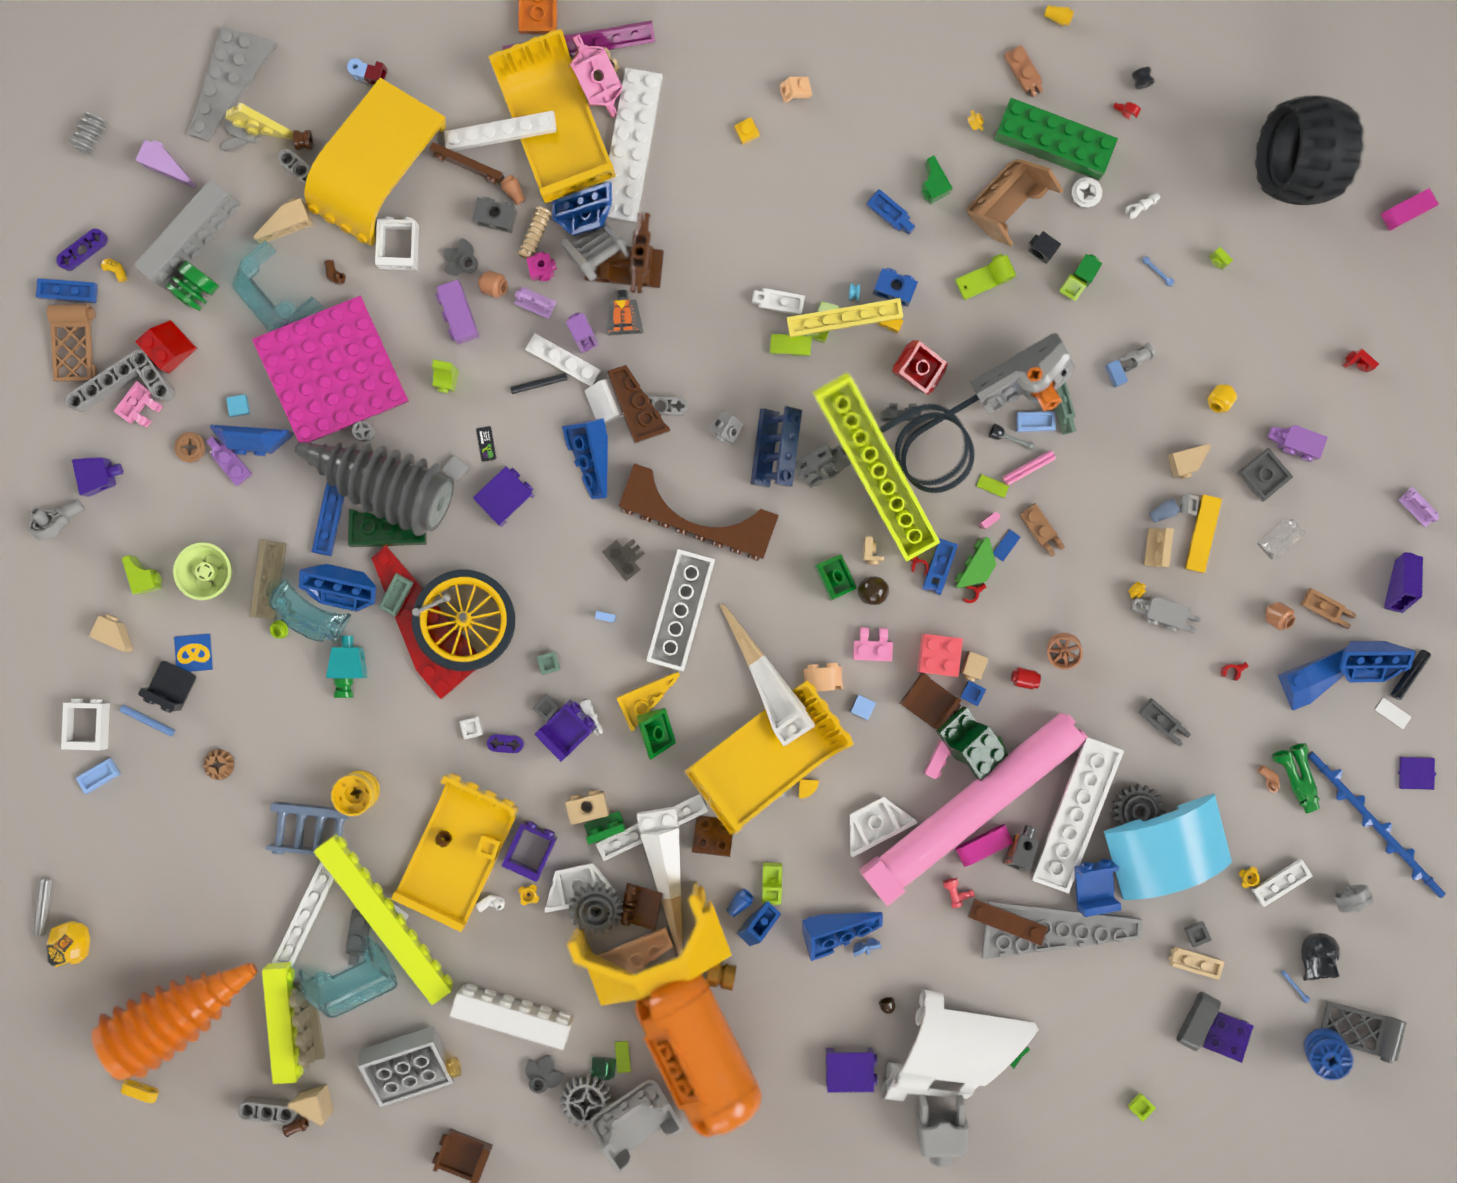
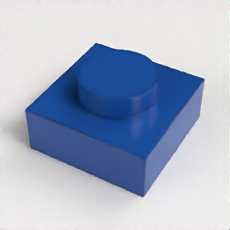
M968 680L960 698L978 706L986 689Z

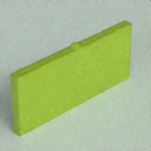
M981 474L976 487L1005 498L1009 485Z
M628 1041L615 1042L617 1073L631 1072Z

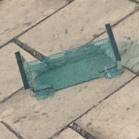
M265 240L241 260L232 286L266 329L271 332L313 315L322 305L315 298L310 297L298 308L290 301H282L274 306L252 279L259 272L260 265L277 252Z
M369 936L365 937L367 950L364 952L365 961L334 976L326 972H318L311 977L302 969L298 971L303 998L327 1017H339L397 987L396 976L383 949Z

